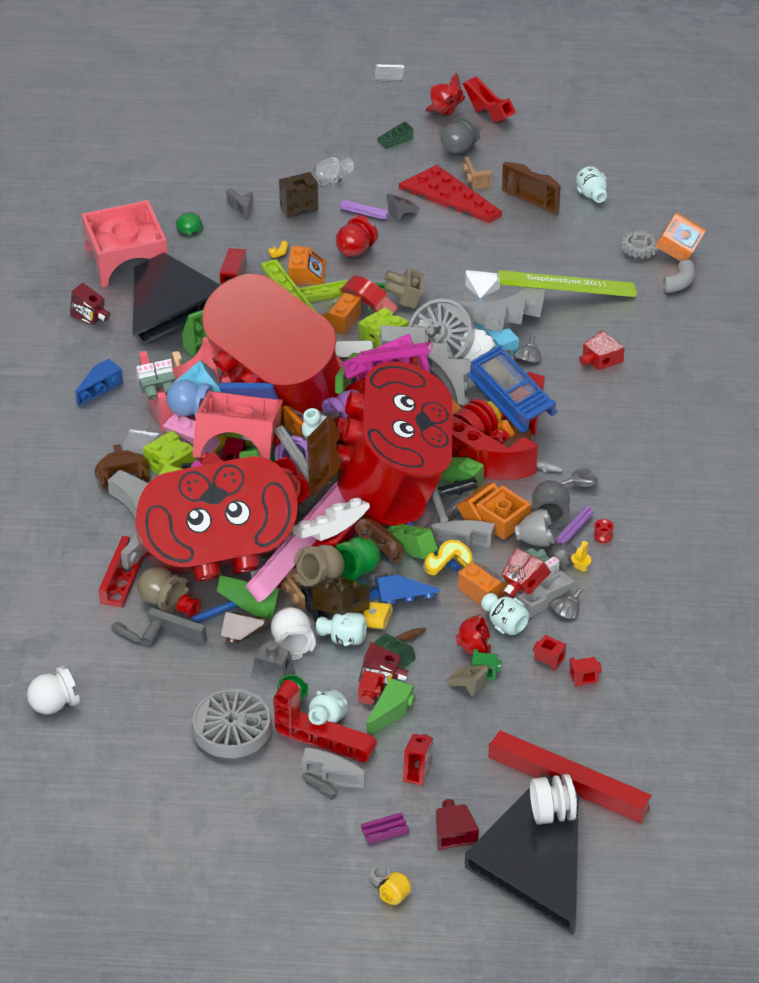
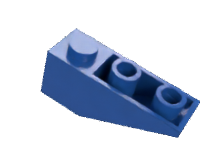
M111 359L95 365L75 391L77 406L123 384L122 369Z
M400 575L375 578L379 602L384 601V603L395 604L396 599L404 598V602L416 600L415 596L423 595V598L435 597V593L440 592L439 588Z

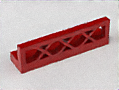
M129 536L121 537L99 587L100 604L124 607L145 555H142L139 561L131 566L133 568L132 571L127 573L123 571L121 551L129 544ZM126 580L127 584L121 587L117 585L118 582ZM118 593L121 595L120 600L111 599V596Z

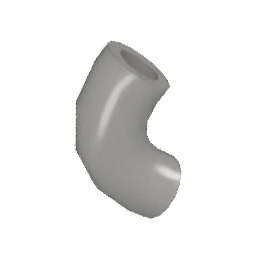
M691 260L681 261L677 266L678 273L663 277L665 293L678 292L690 286L695 278V266Z

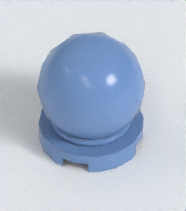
M180 380L173 383L168 389L166 402L173 413L181 417H189L195 414L196 419L197 410L207 392L213 391L212 385L202 383L199 387L190 380Z

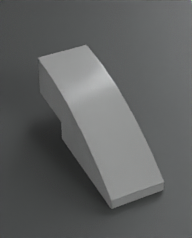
M472 520L442 522L433 524L432 534L435 542L444 543L448 540H459L469 549L471 544L490 548L495 537V523Z
M562 571L548 576L531 594L522 593L517 596V599L525 604L524 607L528 610L529 618L548 608L551 601L563 596L574 585L575 581Z
M305 747L302 759L303 774L322 776V781L332 785L365 788V771L357 765L335 754Z

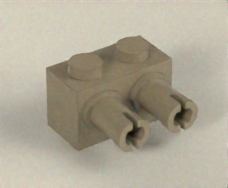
M409 267L403 275L388 270L385 275V281L387 282L384 291L398 295L400 304L415 309L424 293V273Z

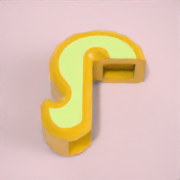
M448 540L440 546L437 557L434 556V553H430L426 557L423 567L427 574L436 575L453 557L465 568L473 562V556L470 549L459 540Z

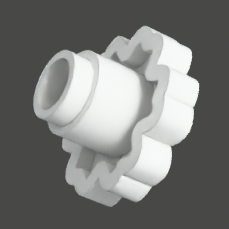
M475 329L473 345L463 359H469L471 365V361L494 349L496 344L493 337L487 335L485 330ZM466 332L463 335V337L467 338L468 332ZM460 341V343L462 344V346H460L461 348L465 344L464 341Z

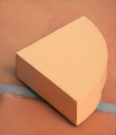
M178 351L172 352L173 367L180 366L182 359Z

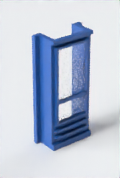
M501 345L471 361L470 372L467 373V376L522 434L528 431L529 420L546 411L551 417L557 414L555 409L556 402L547 396L502 349Z

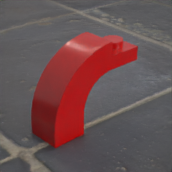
M352 276L339 290L342 293L361 297V301L375 312L384 307L393 313L398 309L386 296L387 293L361 276Z

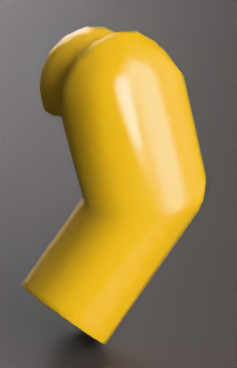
M281 241L278 249L273 246V249L269 248L268 253L270 257L276 259L284 256L287 253L289 243Z

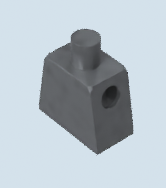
M269 641L261 645L254 659L252 679L278 685L279 680L284 676L295 674L290 651L279 648L276 641Z

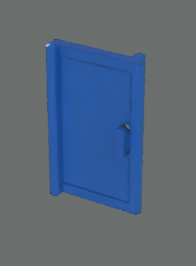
M220 383L219 389L223 393L279 399L274 390V385L270 383Z

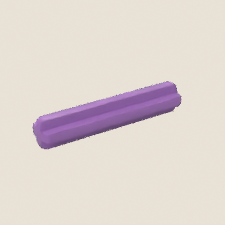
M342 200L340 204L342 210L386 220L388 217V211L348 200Z
M589 506L583 508L559 534L555 542L560 544L562 542L567 543L593 515L594 511Z

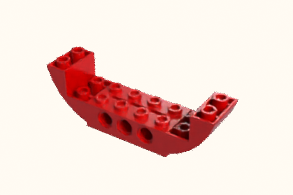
M452 415V457L470 458L484 464V478L491 480H516L537 473V444L522 437L511 447L507 448L505 445Z

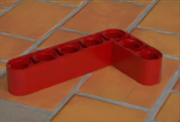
M284 680L274 695L275 729L279 734L359 762H367L377 746V741L373 736L330 721H326L322 725L311 723L308 714L301 712L300 689L295 682Z

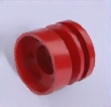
M475 398L464 405L462 409L452 414L488 436L498 428L496 413L482 399Z

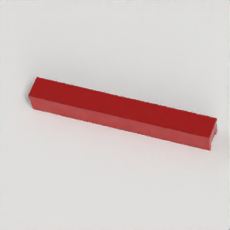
M500 730L492 742L489 743L488 758L535 778H539L544 773L551 778L557 775L561 780L563 774H569L579 797L642 824L644 817L650 810L649 800L651 799V794Z

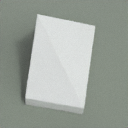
M466 270L465 286L479 298L500 290L497 273Z

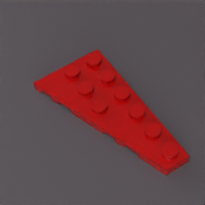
M438 165L399 183V189L403 191L408 189L411 191V194L416 196L418 194L424 195L427 200L448 208L453 206L457 208L456 211L461 213L463 211L469 212L472 217L488 223L502 217L500 209Z

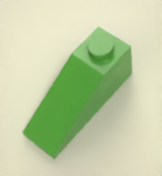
M203 310L188 315L182 333L183 347L192 358L200 350L202 338L207 337L203 327Z
M452 457L449 467L443 472L441 478L454 483L455 480L462 481L475 476L479 487L484 481V464L470 458Z
M405 524L386 528L402 543L404 551L412 557L424 560L430 553L438 550L431 529Z
M220 575L217 592L252 615L272 619L279 589L275 588L268 597L261 602H257L245 587L248 583L247 581Z
M394 679L389 680L366 722L367 734L373 736L405 715L410 706L413 707L416 700L414 685Z

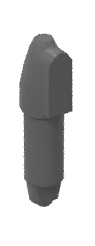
M120 622L111 625L112 629L121 636L136 643L142 642L141 637L128 630L126 625Z
M305 773L302 775L306 782L320 789V793L329 798L337 794V791L327 782L311 774Z

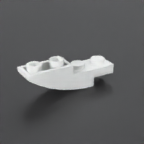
M353 498L347 503L333 504V507L325 509L326 515L318 516L312 521L304 520L299 522L298 525L293 526V534L300 538L312 536L320 541L330 538L355 523L370 507L369 503L360 498Z

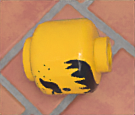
M392 872L387 875L378 885L380 898L390 905L401 903L411 892L409 878L399 872Z

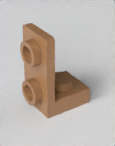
M465 157L462 169L463 173H466L467 183L471 184L472 189L492 187L491 169L474 171L469 157Z
M293 568L283 578L281 586L283 591L290 595L293 604L303 611L305 610V596L298 588L303 586V584L295 576V573H298L297 568Z

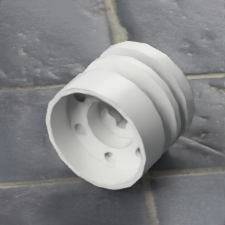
M563 774L561 780L559 776H553L552 786H550L546 777L530 780V799L536 824L552 823L554 812H556L560 822L565 820V815L568 820H575L577 797L569 774Z

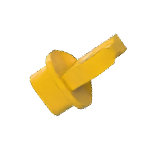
M584 540L576 553L571 556L573 566L581 571H587L588 566L591 564V557L588 555L589 543Z

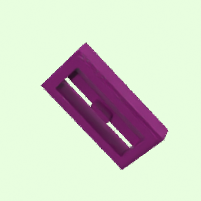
M402 812L361 824V830L368 845L409 833V827L406 825V820L403 819Z

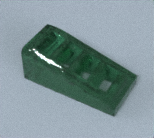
M405 121L378 137L377 141L387 149L412 140L414 130Z
M387 633L373 642L399 655L401 658L398 667L402 669L416 659L413 646Z

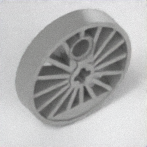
M446 298L434 299L423 304L414 313L408 326L425 328L428 342L447 344V349L451 352V359H463L470 351L475 338V326L471 315L458 302ZM437 306H438V319H437V317H436V315H435V313H434V311H433V308H435V307H437ZM427 312H429L434 324L424 317ZM422 319L430 328L418 325L419 321ZM463 324H465V325L467 326V327H463V328H458L459 326H461V325H463ZM468 332L467 338L454 335ZM450 338L464 341L465 344L461 348ZM449 343L459 350L456 355H454Z
M225 689L206 696L198 703L192 717V733L199 747L209 754L223 758H238L256 752L267 742L272 731L270 710L265 701L258 695L242 689ZM228 701H234L232 711L230 710ZM226 737L224 745L219 744L222 741V739ZM231 739L235 740L236 745H230Z

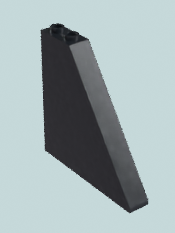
M164 252L135 266L133 335L144 345L184 326L188 315L204 310L211 294L221 285Z
M543 773L540 777H546L550 786H552V778ZM529 788L465 853V868L573 935L576 928L579 794L576 793L575 820H568L565 815V820L560 822L556 812H554L552 823L538 825L535 822Z

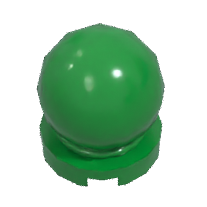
M362 536L354 537L348 542H342L335 547L341 552L345 561L341 577H346L348 581L356 580L361 575L371 573L379 565L381 558L380 549L371 538L362 539Z

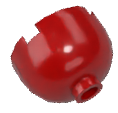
M481 614L464 620L459 627V634H456L457 645L462 646V649L472 656L474 649H478L479 653H491V644L487 645V638H490L488 625L485 618H481Z

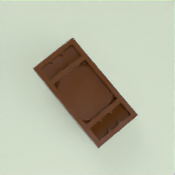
M503 163V192L553 214H559L561 186L549 175L532 172L523 164Z
M327 416L307 437L309 496L312 497L335 476L341 464L336 445L340 435L331 416Z

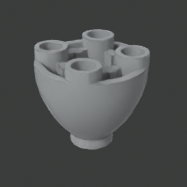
M544 509L536 510L527 515L519 525H515L517 541L522 540L536 547H550L551 544H555L553 532L551 533V529H549V525H552L548 511Z

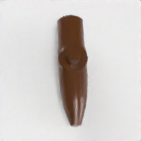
M426 628L409 630L396 636L398 642L405 640L414 641L416 636L426 631Z

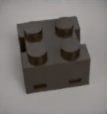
M311 172L279 179L280 208L287 218L297 216L302 211L307 210L309 213L318 210V182Z
M335 577V580H322L321 583L313 585L312 609L343 616L346 613H355L367 610L370 607V585L362 584L360 580L348 581L346 577Z

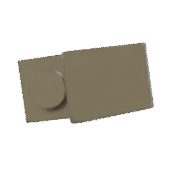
M487 665L460 667L447 681L451 687L465 686L471 697L474 698L485 686L488 667Z

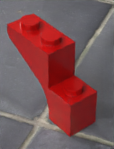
M477 76L462 83L475 111L479 112L488 109L494 123L516 113L510 98L501 99L497 97Z

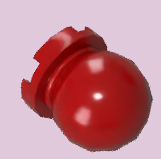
M355 215L348 221L347 225L339 229L336 234V247L341 254L346 257H358L364 254L367 248L374 245L375 241L378 240L377 228L367 221V217Z

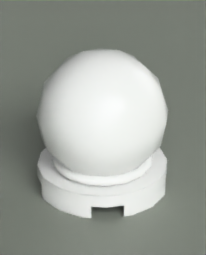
M288 607L280 610L274 616L271 622V633L279 648L290 651L292 660L302 658V654L309 650L313 651L316 639L311 630L310 620L301 609Z
M63 665L56 668V675L49 673L41 674L31 681L26 695L28 703L36 712L44 715L55 714L62 710L66 703L71 707L80 703L79 694L74 695L72 687L76 685L69 670L65 669Z

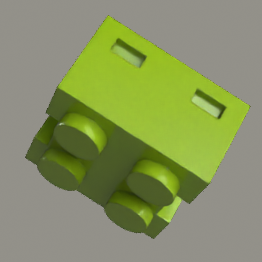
M384 307L358 322L359 340L372 341L373 348L379 347L381 326L408 327L409 321L400 316H393V312Z
M172 430L142 447L143 456L148 460L149 468L157 475H159L166 464L182 469V463H194L197 460L196 457H193V446L189 443L181 442L180 436Z

